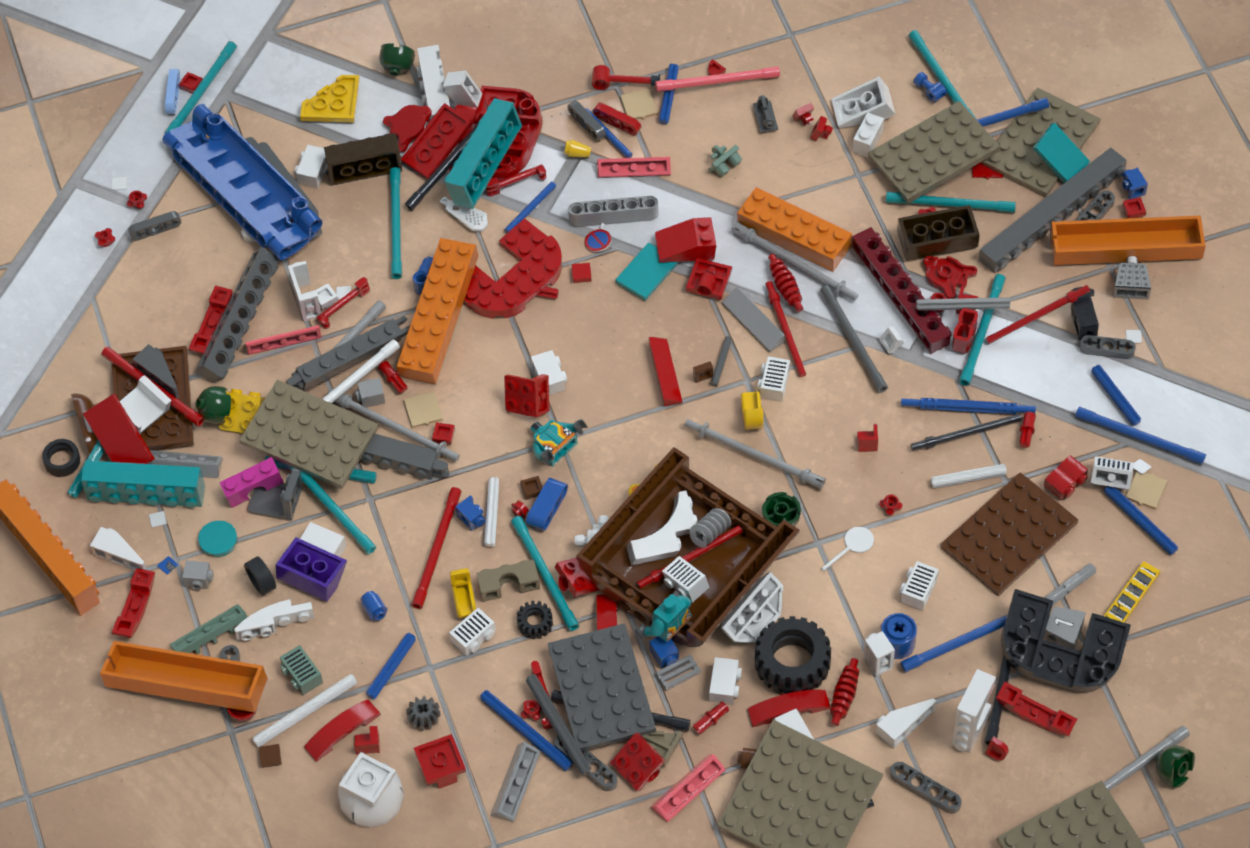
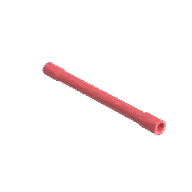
M776 66L735 73L655 81L656 92L678 88L751 79L780 77V69Z

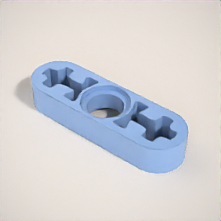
M169 69L165 98L166 114H176L179 94L178 84L180 83L179 69Z

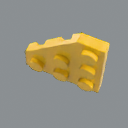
M340 75L334 83L329 86L326 85L317 91L314 97L304 100L301 106V121L354 123L360 82L359 75Z

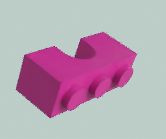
M271 457L219 483L229 504L233 508L249 500L248 493L252 489L262 486L268 491L284 483Z

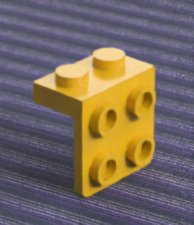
M231 388V392H226V394L231 396L230 414L225 416L223 421L226 422L219 425V428L221 430L244 433L266 397H260L261 393L250 391L248 395L242 394L240 389Z

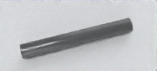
M729 336L725 337L711 380L713 387L718 386L732 341V338Z

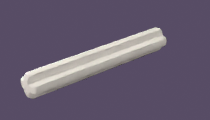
M1005 464L939 475L931 477L932 488L998 477L1006 475L1007 470Z
M490 477L488 484L484 540L486 547H494L496 540L499 478Z

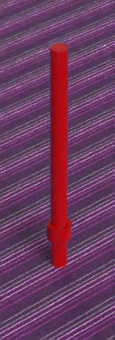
M768 281L765 283L769 294V302L774 307L799 377L806 376V371L782 310L780 296L775 291L772 281Z
M1088 285L1076 291L1072 290L1066 293V296L991 334L986 337L988 343L991 344L1069 302L1077 301V298L1090 292Z
M738 525L717 537L710 544H707V547H699L681 558L690 562L742 533V530ZM668 565L659 570H653L647 577L636 582L638 587L641 589L652 582L656 583L662 580L664 576L662 570Z

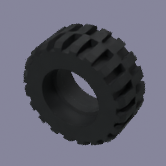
M789 616V619L782 617L778 618L776 623L774 621L770 622L768 629L765 627L761 630L760 636L756 640L755 670L758 671L759 679L764 680L765 686L768 688L772 686L773 691L776 693L781 691L787 694L813 690L814 686L818 688L822 684V680H826L831 665L830 640L825 636V631L822 628H817L815 622L811 621L809 623L807 618L803 617L801 619H795V616ZM796 645L806 649L812 658L804 665L789 667L778 662L774 654L784 646Z

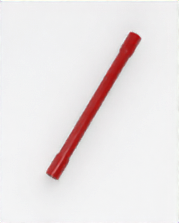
M109 346L102 350L101 355L117 365L137 381L145 375ZM146 376L172 400L171 406L183 414L186 419L197 427L203 424V417L198 412L189 408Z
M457 487L450 489L446 507L422 578L415 592L411 606L416 609L423 608L428 594L427 591L456 508L455 506L458 505L462 491Z

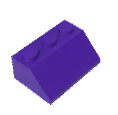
M295 537L275 564L276 579L328 602L339 585L347 560Z

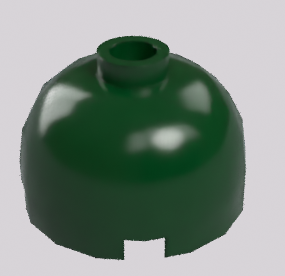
M394 43L381 45L379 61L382 67L389 71V74L397 76L410 70L415 59V51L401 44L400 47H394Z
M211 386L204 389L197 398L195 405L205 422L217 425L226 422L223 420L225 416H229L231 409V396L226 394L225 391L228 390L227 388Z
M776 492L766 498L762 505V516L764 519L775 526H778L783 519L793 526H796L799 522L801 506L795 496L791 497L786 492Z
M1178 745L1169 746L1160 752L1156 757V769L1161 780L1175 788L1181 787L1189 778L1185 777L1188 770L1192 771L1194 768V752Z

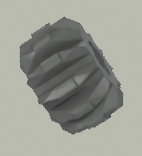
M425 695L421 700L415 697V702H409V708L406 710L408 722L412 723L414 728L420 726L422 731L425 726L431 729L432 723L437 724L438 717L441 716L439 704L434 703L432 697L427 700Z

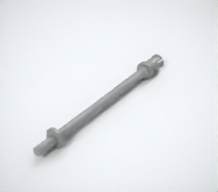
M738 221L733 225L736 228H732L731 232L743 237L744 241L748 243L755 242L836 289L835 295L839 296L843 293L855 301L858 299L859 294L847 288L846 281L843 280L838 283L757 236L754 229H749Z
M342 394L334 401L343 409L351 408L435 450L439 458L444 455L456 462L459 460L460 455L447 449L446 442L437 444L354 402L349 394Z
M689 419L685 422L686 427L700 433L699 438L701 439L706 435L799 477L803 484L808 483L820 490L823 488L822 485H825L826 478L812 473L810 469H798L709 429V423L707 422L703 426Z

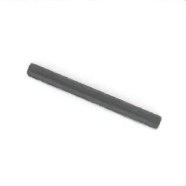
M535 674L529 675L526 683L581 775L588 774L591 766Z

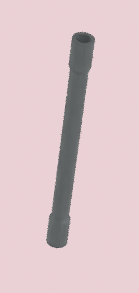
M829 285L823 286L820 289L823 298L830 306L870 375L878 393L886 391L888 385L861 343L839 305L834 292Z

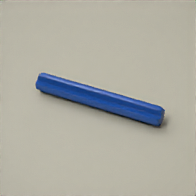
M671 63L666 80H677L678 65ZM675 89L664 91L659 116L661 124L669 123Z
M1101 365L1094 366L1091 371L1122 413L1133 426L1139 424L1141 417Z
M406 633L367 689L366 695L369 698L376 699L416 641L413 634Z

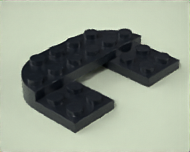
M1015 589L1001 634L1002 650L1014 669L1029 678L1075 692L1097 690L1105 686L1113 678L1122 661L1130 624L1092 613L1082 650L1078 651L1043 640L1053 600Z

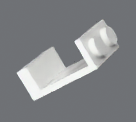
M306 261L296 262L289 265L288 270L292 288L303 321L305 322L316 319L321 314L316 290L301 294L299 288L311 285Z
M144 375L139 379L138 386L124 397L120 403L139 434H141L170 409L172 400Z

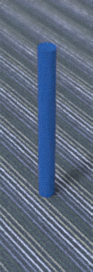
M586 108V110L604 128L606 132V138L626 158H631L633 154L627 149V147L588 108Z
M551 181L504 231L508 233L526 218L556 187V184Z

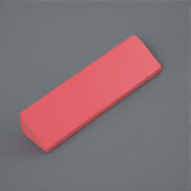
M670 157L597 159L598 178L671 175Z
M317 325L245 342L248 355L322 337L320 326Z
M714 754L707 755L652 804V809L666 822L670 821L726 769Z

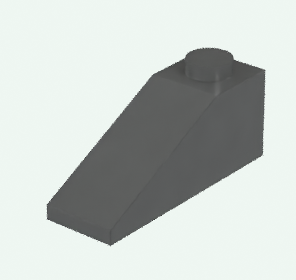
M148 344L133 358L135 368L178 398L177 386L162 351Z

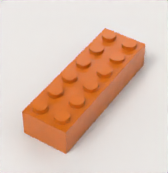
M755 187L737 212V221L749 229H754L756 235L831 272H834L852 246L851 232Z

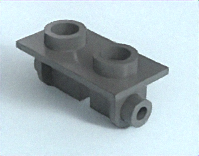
M764 95L759 96L757 103H753L760 133L778 130L771 100L768 101V98Z

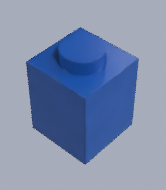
M656 637L649 641V650L661 669L679 660V650L671 639L665 642L660 637Z

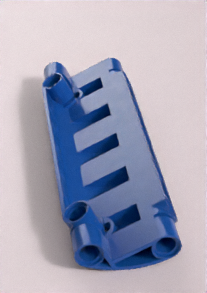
M199 104L194 108L191 122L172 129L163 136L162 141L172 151L176 162L261 247H268L278 259L284 260L298 252L321 228L323 221L308 207V201L221 115L214 114L205 104Z

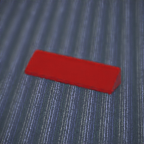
M648 337L663 405L669 406L683 403L667 339Z

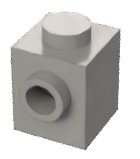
M380 378L358 382L359 390L355 392L357 401H361L362 406L367 408L385 404Z
M186 560L182 576L185 587H191L196 590L208 589L209 583L214 578V571L211 570L209 562Z

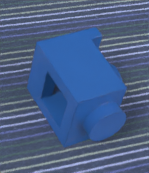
M1138 167L1124 171L1122 173V186L1129 193L1128 199L1146 195L1148 183Z
M471 495L455 506L457 517L471 531L485 523L483 510L478 504H474Z

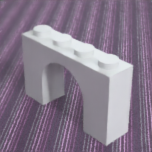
M979 669L976 670L956 711L952 745L962 752L971 753L991 712L992 705L986 702L995 687L996 677Z

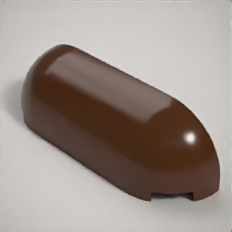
M73 393L71 397L90 454L98 438L83 413L94 407V404L87 396Z

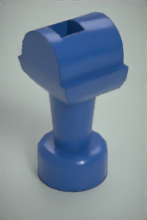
M924 72L918 73L914 78L913 83L918 87L923 86L926 89L925 92L930 101L937 102L947 94L942 83L932 84L928 81V76Z

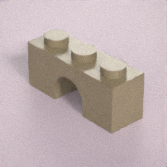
M523 560L512 565L505 564L499 568L484 569L476 573L482 602L502 598L501 587L507 582L516 583L521 593L540 589L534 560Z

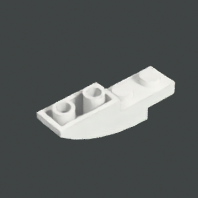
M289 599L269 605L250 615L235 628L237 641H248L260 636L268 637L277 633L276 626H286L293 622H306L309 619H313L312 604L309 602L292 606Z

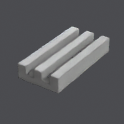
M689 655L657 671L656 676L667 691L700 674L701 669L697 666L696 661L693 660L692 655ZM691 668L694 669V670H692V671H690V672H688V673H686V674H684V675H682V676H680V677H678V678H676V679H674V680H672V681L666 683V681H668V680H670V679H672V678H674V677H677V676L681 675L683 672H685V671H687V670H689V669H691Z

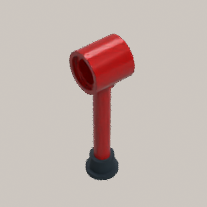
M597 65L593 68L591 85L596 90L608 89L610 82L651 84V86H655V81H660V74L659 76L651 75V77L610 75L609 67Z

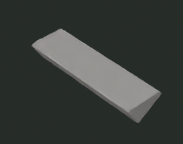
M738 287L733 289L723 300L722 304L769 352L784 343L785 335Z
M150 450L155 460L148 464L200 467L203 477H219L223 460L221 456Z
M526 742L518 744L492 809V816L514 822L541 751Z

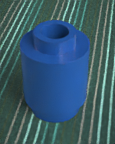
M368 591L362 595L361 605L369 618L376 621L383 619L386 616L387 607L380 596L374 591Z

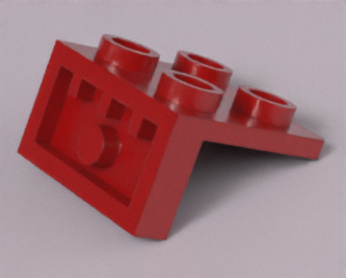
M509 374L504 376L505 410L507 412L537 418L550 411L549 375L541 374L532 379Z

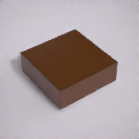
M711 361L693 367L695 382L713 377Z
M539 476L520 481L525 500L538 497L542 490Z
M279 744L259 747L262 768L282 765Z

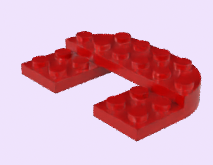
M482 85L480 89L482 97L478 105V110L482 117L485 115L488 106L496 98L514 103L522 124L521 129L491 178L496 177L500 181L518 174L526 167L543 125V116L538 102L529 92L516 88Z
M525 218L499 240V245L519 260L514 267L499 280L495 281L475 266L463 303L483 317L494 319V316H504V318H510L526 309L525 305L540 293L541 289L548 285L553 286L560 277L562 253L558 242L552 235L547 236Z

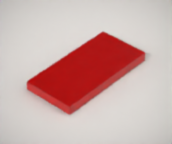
M444 103L401 158V161L428 179L445 161L472 126L473 122Z
M116 394L110 395L83 413L112 462L148 464L155 460Z

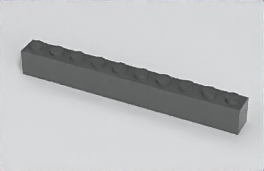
M1110 147L980 249L979 260L994 273L1004 269L1012 259L1018 258L1026 248H1031L1035 241L1045 237L1048 231L1051 230L1052 222L1062 221L1066 217L1069 218L1077 208L1083 207L1091 197H1096L1100 190L1110 186L1117 177H1121L1122 173L1126 171L1127 160Z

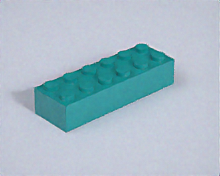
M494 98L491 105L488 106L485 115L480 119L476 130L471 134L467 145L462 149V153L458 160L455 161L452 170L446 176L444 182L455 205L470 209L475 207L521 129L522 124L514 103Z
M85 461L81 479L87 500L93 502L163 504L172 507L180 505L194 508L196 506L202 507L205 492V483L200 467Z

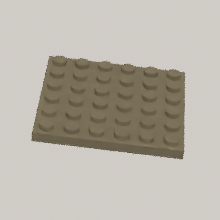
M773 719L717 827L757 848H846L883 778V773Z

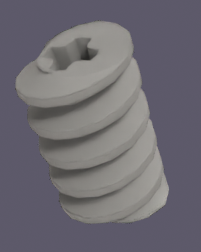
M712 509L691 527V540L699 547H707V544H710L731 526V518L721 509Z

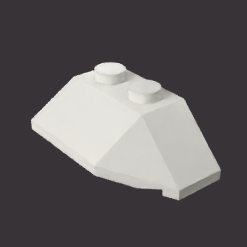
M768 572L754 584L724 619L721 629L733 642L756 643L761 630L765 627L768 629V624L772 621L775 622L779 618L782 610V583L771 572Z

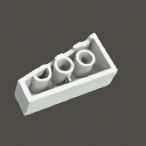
M439 45L417 48L419 67H416L418 78H422V81H419L420 91L425 93V95H422L423 106L427 105L432 110V115L429 118L430 121L444 103L450 106L448 93L443 87L445 77L440 59Z

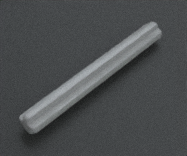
M922 299L916 301L917 310L1010 308V299Z

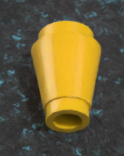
M573 139L571 141L567 140L564 154L568 155V157L589 158L591 147Z

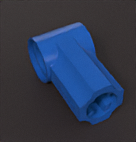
M428 256L424 258L419 270L413 275L414 290L419 295L422 293L433 257Z

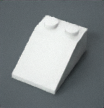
M880 76L831 99L839 128L861 125L867 112L882 117L884 120L895 115L889 88Z

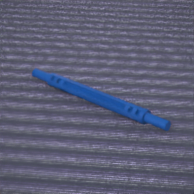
M922 397L920 399L901 398V406L920 407V409L1000 414L1036 413V406L1017 405V403Z

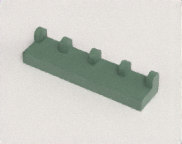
M237 604L170 644L171 649L184 653L195 651L196 654H199L201 652L199 647L211 640L214 644L217 643L216 637L228 630L231 634L234 633L233 627L248 618L247 614Z

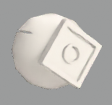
M360 752L350 769L343 774L338 788V799L342 812L353 823L372 828L387 824L399 813L404 799V790L396 770L389 767L386 763H381Z

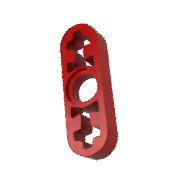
M599 102L592 111L598 119L630 135H636L642 128L640 122L635 118L604 103Z

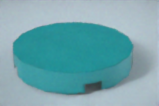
M216 520L203 526L199 532L198 541L200 548L205 554L213 555V557H222L234 550L238 537L236 529L232 524Z

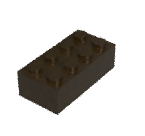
M396 133L324 147L331 186L390 174V169L394 167L399 168L403 172Z
M970 205L898 218L897 233L906 261L977 248L979 245L980 234Z

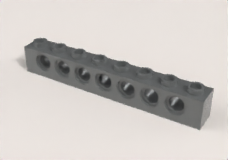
M263 247L253 252L195 370L212 383L220 379L223 380L227 375L228 370L226 369L235 358L234 353L242 344L243 340L241 338L250 327L248 324L257 313L255 309L264 298L263 293L271 284L270 278L278 269L277 264L280 259Z

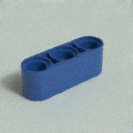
M549 477L527 515L526 524L545 531L567 493L568 484Z

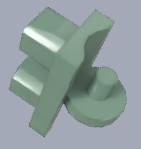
M717 145L712 147L713 154L710 155V158L712 160L717 158V160L712 163L708 170L711 173L715 171L721 177L726 175L730 169L725 162L729 161L733 167H736L743 160L737 152L739 147L734 145L725 153L724 151L727 148L724 145L721 148Z

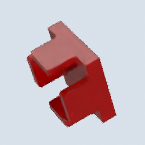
M452 734L414 747L419 769L427 785L437 783L440 789L457 783V775L466 772Z

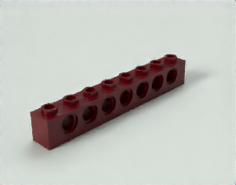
M870 227L853 235L852 248L930 354L950 345L952 333L949 327L942 323L940 315L933 310H917L916 301L925 298L922 296L920 288L913 284L909 273L904 272L900 261L893 257L890 248L884 245L878 232L875 233L873 228Z

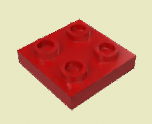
M696 258L686 285V292L722 300L732 273V266Z
M577 558L556 563L554 568L560 575L558 584L563 592L570 591L576 597L600 591L584 572Z
M635 733L610 764L637 791H640L646 783L653 781L660 774L661 770L659 768L666 760L639 733Z

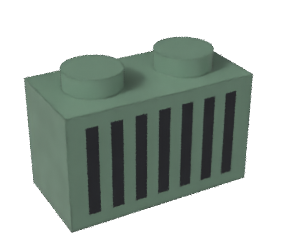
M300 645L280 657V670L284 676L288 675L291 678L290 683L295 691L299 690L304 695L323 683L321 673Z

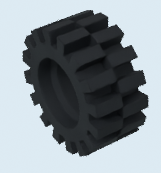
M534 600L531 601V605L526 602L525 607L521 606L520 611L517 612V625L522 635L525 633L526 638H529L531 635L532 639H535V636L541 639L542 634L547 636L548 631L550 632L552 630L551 626H553L550 607L547 608L545 603L542 605L541 601L535 604ZM532 615H539L543 620L540 624L531 625L527 622V619Z

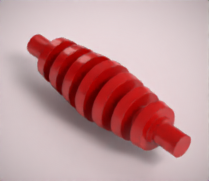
M775 254L769 255L768 259L771 262L769 269L777 289L789 306H794L797 312L804 309L801 304L803 298L795 277L781 259H777Z
M851 658L849 665L844 666L843 672L839 677L840 679H838L834 688L830 714L833 716L831 724L834 726H839L840 720L846 717L856 695L860 672L857 668L859 660L856 658Z

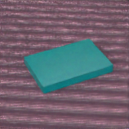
M1055 122L1050 124L1032 148L1064 183L1090 163V160Z
M648 242L615 279V283L646 301L678 265V262L659 263L657 247Z

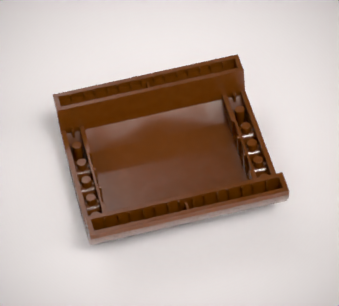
M673 447L576 555V558L591 581L609 599L615 601L623 610L648 627H651L654 611L666 598L673 594L675 589H670L665 584L664 576L662 580L656 583L652 582L641 589L636 582L647 577L653 570L665 567L677 557H683L699 548V546L691 540L690 534L677 536L681 542V549L676 556L631 565L626 546L630 541L654 534L667 524L673 511L674 498L679 492L687 491L688 497H691L693 515H696L698 521L712 509L718 508L725 511L731 518V526L722 534L738 525L742 533L688 562L706 576L710 588L694 602H691L689 610L692 618L671 638L673 642L683 646L699 647L705 643L797 536L800 530L784 519L778 526L764 519L690 470L689 456Z

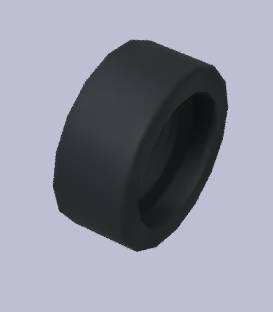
M56 439L45 446L42 452L44 465L47 471L54 476L64 477L73 474L80 465L78 448L71 440ZM58 451H70L73 455L72 459L64 465H54L50 461L52 455Z
M259 556L244 563L245 571L251 583L261 595H266L276 589L273 575Z

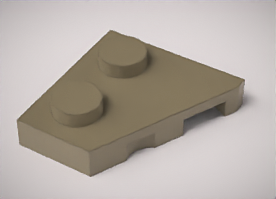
M656 731L642 735V737L666 760L662 764L665 767L682 739L683 732L664 733V731Z

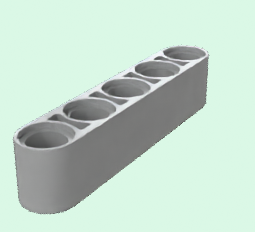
M639 196L574 202L569 205L568 213L570 224L579 227L601 225V223L612 224L653 220L658 217L659 208L656 197Z

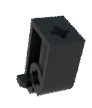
M1076 287V288H1074V289H1072V290H1073V291H1076V290H1078V289H1080V288H1082V287ZM1090 289V292L1077 298L1078 300L1071 304V315L1079 341L1086 335L1098 336L1099 323L1091 299L1095 293L1094 289Z

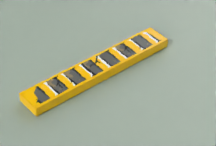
M1143 561L1104 616L1125 623L1161 571Z

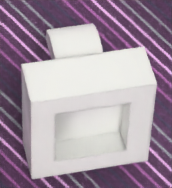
M329 284L316 290L319 305L322 309H328L334 302L338 301V296Z
M888 327L879 341L887 352L891 354L895 353L898 347L904 344L905 339H902L900 332H897L894 327Z

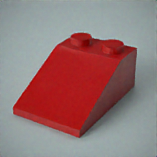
M711 217L692 218L655 232L659 263L696 261V258L715 260L717 245Z

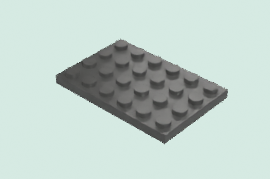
M625 623L548 643V649L572 734L581 751L628 740L635 733H639L642 736L656 732L655 723Z

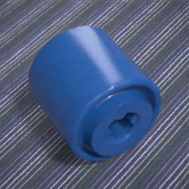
M894 613L887 616L883 620L881 631H883L895 649L894 659L906 658L914 651L917 626L914 620L906 614Z

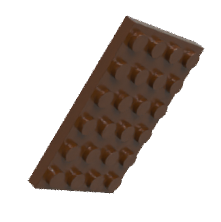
M187 346L160 349L177 386L179 394L177 399L189 408H192ZM141 351L121 353L119 355L135 367L133 358ZM112 364L113 394H116L119 401H121L138 386V381L117 365ZM171 405L167 412L140 434L149 450L194 445L193 423Z
M1019 472L944 540L940 548L997 596H1000L1076 526L1079 519Z

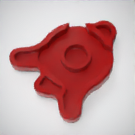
M407 105L396 114L384 117V125L390 127L389 134L396 133V137H399L398 146L401 153H404L410 142L416 139L424 130L426 121L428 122L432 115V110L428 106Z
M927 256L923 260L928 282L933 287L943 291L948 299L956 298L955 287L965 286L964 288H966L967 279L977 275L976 266L963 265L950 256L940 259Z

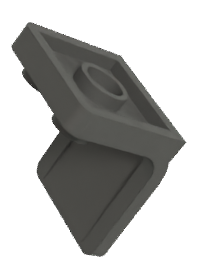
M292 469L291 474L287 475L286 483H282L268 491L262 486L254 488L248 512L250 514L292 521L303 488L301 470Z

